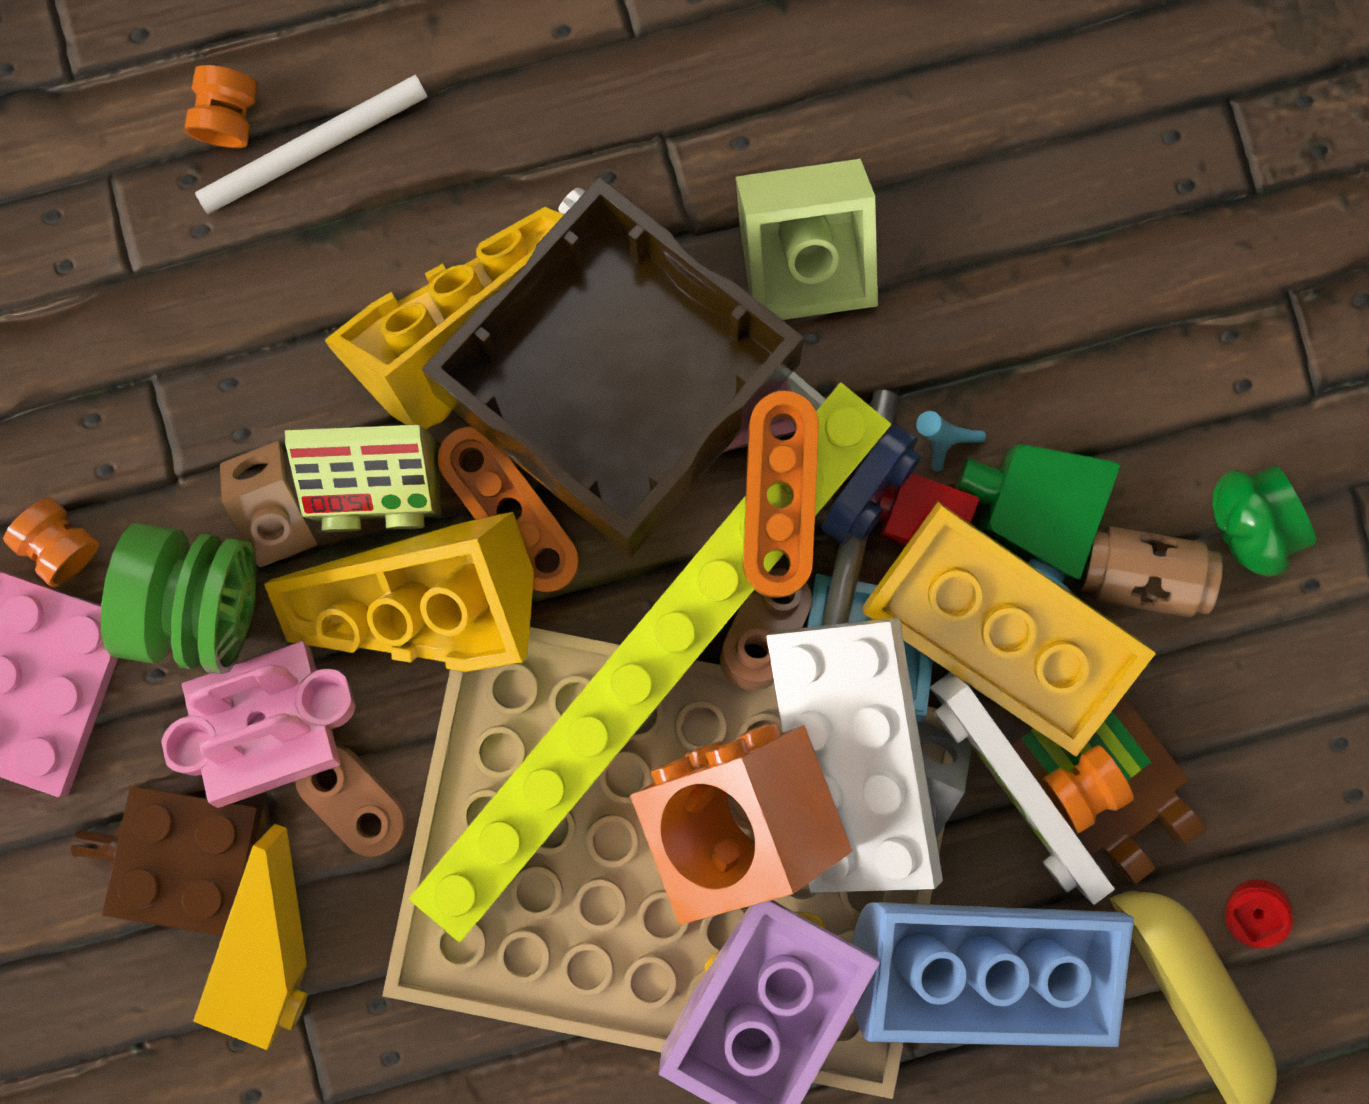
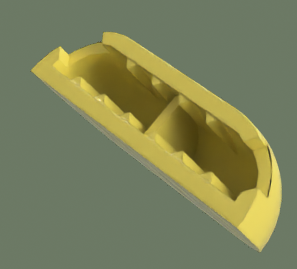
M1128 891L1109 898L1116 912H1123L1134 918L1132 940L1227 1104H1270L1277 1082L1276 1062L1272 1049L1197 919L1177 901L1157 893Z

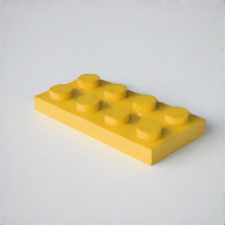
M937 502L862 606L863 613L873 620L899 617L902 636L905 642L1076 757L1156 654L1147 644L940 502Z

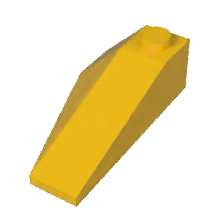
M543 207L480 242L476 249L477 257L473 260L448 269L442 263L425 273L429 281L428 285L399 301L390 292L372 302L326 338L325 342L391 416L405 425H421L425 430L441 423L449 416L452 409L434 395L421 369L486 299L496 294L517 276L531 257L537 243L564 214Z
M513 512L455 524L277 577L264 584L287 642L298 643L304 641L309 646L351 653L359 648L388 652L392 654V660L410 663L417 657L446 662V669L464 672L520 663L528 657L534 570Z

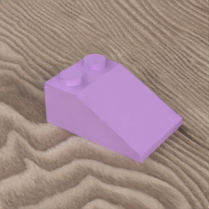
M774 900L749 906L693 991L661 1050L659 1075L710 1104H801L879 966V959Z

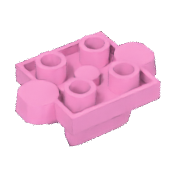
M304 641L235 664L228 673H209L181 683L188 716L173 722L167 728L161 740L166 765L179 773L192 776L202 775L208 803L220 808L341 765L332 729L345 724L354 714L356 705L346 677L334 669L316 670L311 648Z

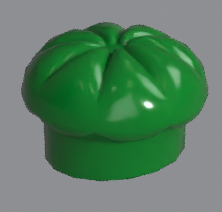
M1273 465L1253 475L1237 469L1230 470L1218 479L1212 491L1214 520L1217 527L1222 530L1223 541L1229 547L1235 560L1246 569L1266 577L1281 575L1288 570L1290 560L1287 557L1317 544V538L1309 517L1293 486L1278 465Z

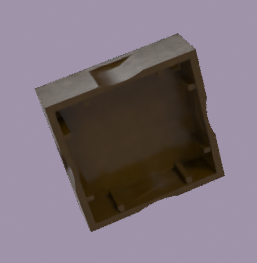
M598 177L537 243L531 257L517 276L496 294L486 299L421 370L434 395L629 557H632L747 426L757 403L768 394L776 392L800 365L804 337L732 280L722 277L698 263L684 251L668 230Z

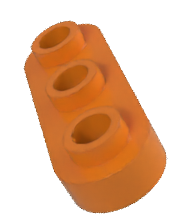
M777 391L762 398L755 406L749 422L743 572L746 580L754 590L762 595L774 598L785 597L799 590L807 582L813 566L819 421L813 405L805 397L792 391ZM777 418L790 420L795 427V435L788 440L775 438L770 431L771 422ZM781 484L789 488L792 494L791 504L784 508H777L771 505L767 499V490L771 486ZM778 551L788 558L789 569L786 574L773 576L766 571L764 558L768 553Z
M463 427L451 432L442 442L438 452V465L443 477L476 520L499 515V509L505 501H518L521 504L522 513L516 522L534 570L533 589L539 592L552 593L567 587L576 577L580 564L579 553L573 541L504 452L473 427ZM472 450L480 451L484 457L482 467L476 472L465 471L462 467L463 456ZM544 550H554L560 557V564L552 573H543L537 567V557Z

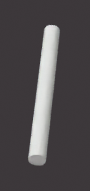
M415 74L196 191L195 194L209 215L428 96Z

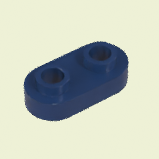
M893 424L879 439L828 512L821 531L842 545H845L853 536L862 542L872 531L884 509L877 505L883 494L891 484L900 489L917 467L921 456L913 450L918 438L897 424Z

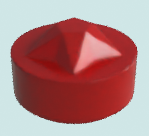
M1252 879L1238 884L1230 892L1226 901L1225 920L1231 934L1241 943L1253 948H1270L1283 942L1290 934L1293 926V907L1289 896L1278 885L1267 880Z

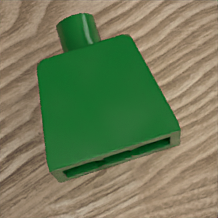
M1017 444L1006 450L999 469L967 458L959 472L954 489L979 498V503L985 504L978 524L980 531L1027 563L1034 559L1050 566L1065 577L1063 582L1079 580L1121 464L1093 457Z

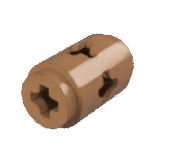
M1106 526L1103 532L1097 531L1083 572L1080 579L1077 580L1078 591L1091 593L1093 601L1191 618L1196 612L1209 614L1216 603L1220 590L1223 568L1222 556L1220 552L1209 551L1203 542ZM1145 541L1155 542L1156 549L1164 551V555H1154L1152 545L1145 543ZM1134 587L1144 588L1146 598L1153 600V602L1141 601V595L1132 592Z

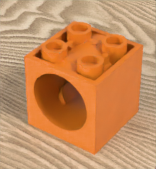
M776 722L743 733L738 736V740L724 745L722 741L705 745L686 753L685 758L653 769L650 772L654 783L630 794L679 925L792 895L853 852L805 725L780 733ZM727 793L746 812L753 828L755 841L748 837L735 822L728 805Z

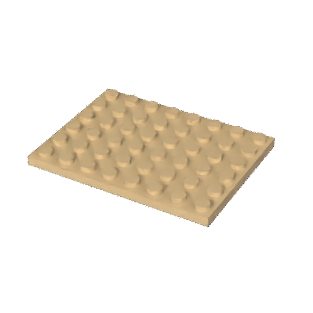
M530 627L528 657L523 662L468 672L450 669L382 996L661 1052L665 1041L693 991L705 975L706 961L710 956L722 949L749 906L679 925L630 794L654 783L650 771L685 758V754L717 741H722L724 745L738 740V736L773 722H776L779 732L782 733L775 683L761 690H745L727 679L721 665L695 660L459 943L408 898L620 645ZM927 707V715L923 722L946 731L934 714L937 708ZM931 742L921 743L923 752L931 760L945 765L953 763L949 752L940 745ZM727 793L728 805L735 822L748 837L755 841L753 828L746 812ZM944 827L936 839L938 853L940 852ZM808 883L792 895L773 900L793 912H809L818 915L824 921L826 930L852 944L858 918L867 904L871 902L930 904L932 889L810 893ZM853 1010L813 1083L893 1099L904 1042H868L859 1029Z

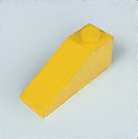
M274 824L252 847L193 1022L265 1050L270 1047L282 1028L290 1031L294 1029L308 997L307 992L299 990L307 967L288 833L287 828Z

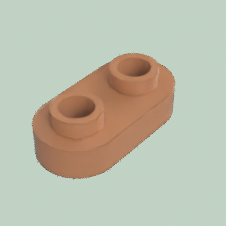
M775 568L771 569L768 573L773 576H782L788 570ZM807 583L793 594L788 595L791 600L789 604H778L771 597L762 595L756 590H753L743 602L725 638L720 654L722 671L731 683L745 690H761L774 683L767 635L776 631L803 627L812 605V594ZM748 644L760 645L765 650L766 656L761 659L752 658L746 653L744 647Z
M336 745L341 765L332 768L337 775L335 787L331 790L322 788L317 781L316 773L295 781L297 791L307 805L353 852L369 857L382 855L394 848L402 840L406 832L407 815L404 806L354 752L344 746ZM365 813H374L380 818L382 827L378 835L371 836L362 830L361 818Z

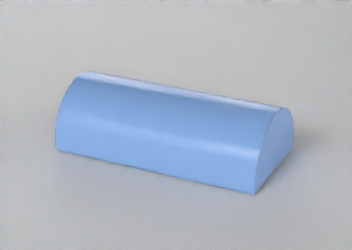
M871 902L863 908L858 918L852 944L878 958L880 964L854 1008L857 1024L868 1042L1119 1047L1134 918L1123 912Z

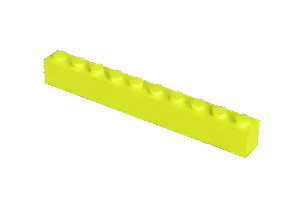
M841 382L816 411L819 421L815 516L892 425ZM776 484L767 490V499L774 507L784 508L791 504L792 494L786 486ZM745 497L408 898L459 943L753 592L754 589L744 575L742 564ZM773 551L765 556L764 567L767 572L773 568L783 556V553Z

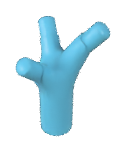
M925 411L918 417L916 422L918 432L926 437L931 444V468L937 472L943 470L946 452L952 445L956 443H983L986 439L984 431L955 426L933 411Z

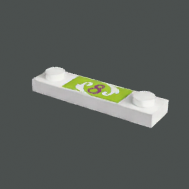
M951 672L933 684L930 689L942 704L941 707L934 711V714L957 743L967 738L988 770L1051 854V856L1043 861V864L1066 893L1076 887L1093 905L1115 890L970 687Z

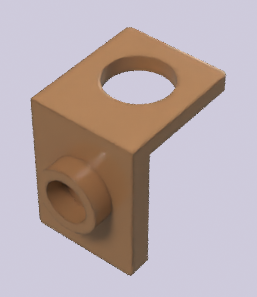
M279 441L220 464L222 504L242 539L250 540L255 550L258 567L266 566L317 545L316 535L307 518L302 516L300 505L286 481L283 449ZM262 463L268 464L259 474L248 479L238 480L239 475L249 467Z

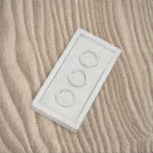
M900 618L782 630L767 635L782 730L785 732L805 725L853 851L809 882L810 893L935 889L943 881Z

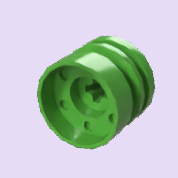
M132 523L122 533L116 545L105 578L101 603V634L106 651L116 658L158 663L162 662L172 650L174 660L180 668L192 669L201 664L206 672L216 674L230 672L237 662L245 643L255 605L257 566L255 550L250 540L226 538L222 543L218 535L200 534L190 547L189 539L181 529Z

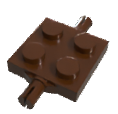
M130 786L123 820L115 832V836L78 829L73 841L96 844L98 847L72 845L71 853L74 857L80 856L109 861L110 880L102 916L222 936L252 847L256 843L262 808L238 803H231L217 808L208 803L207 798ZM292 865L293 873L295 874V866Z

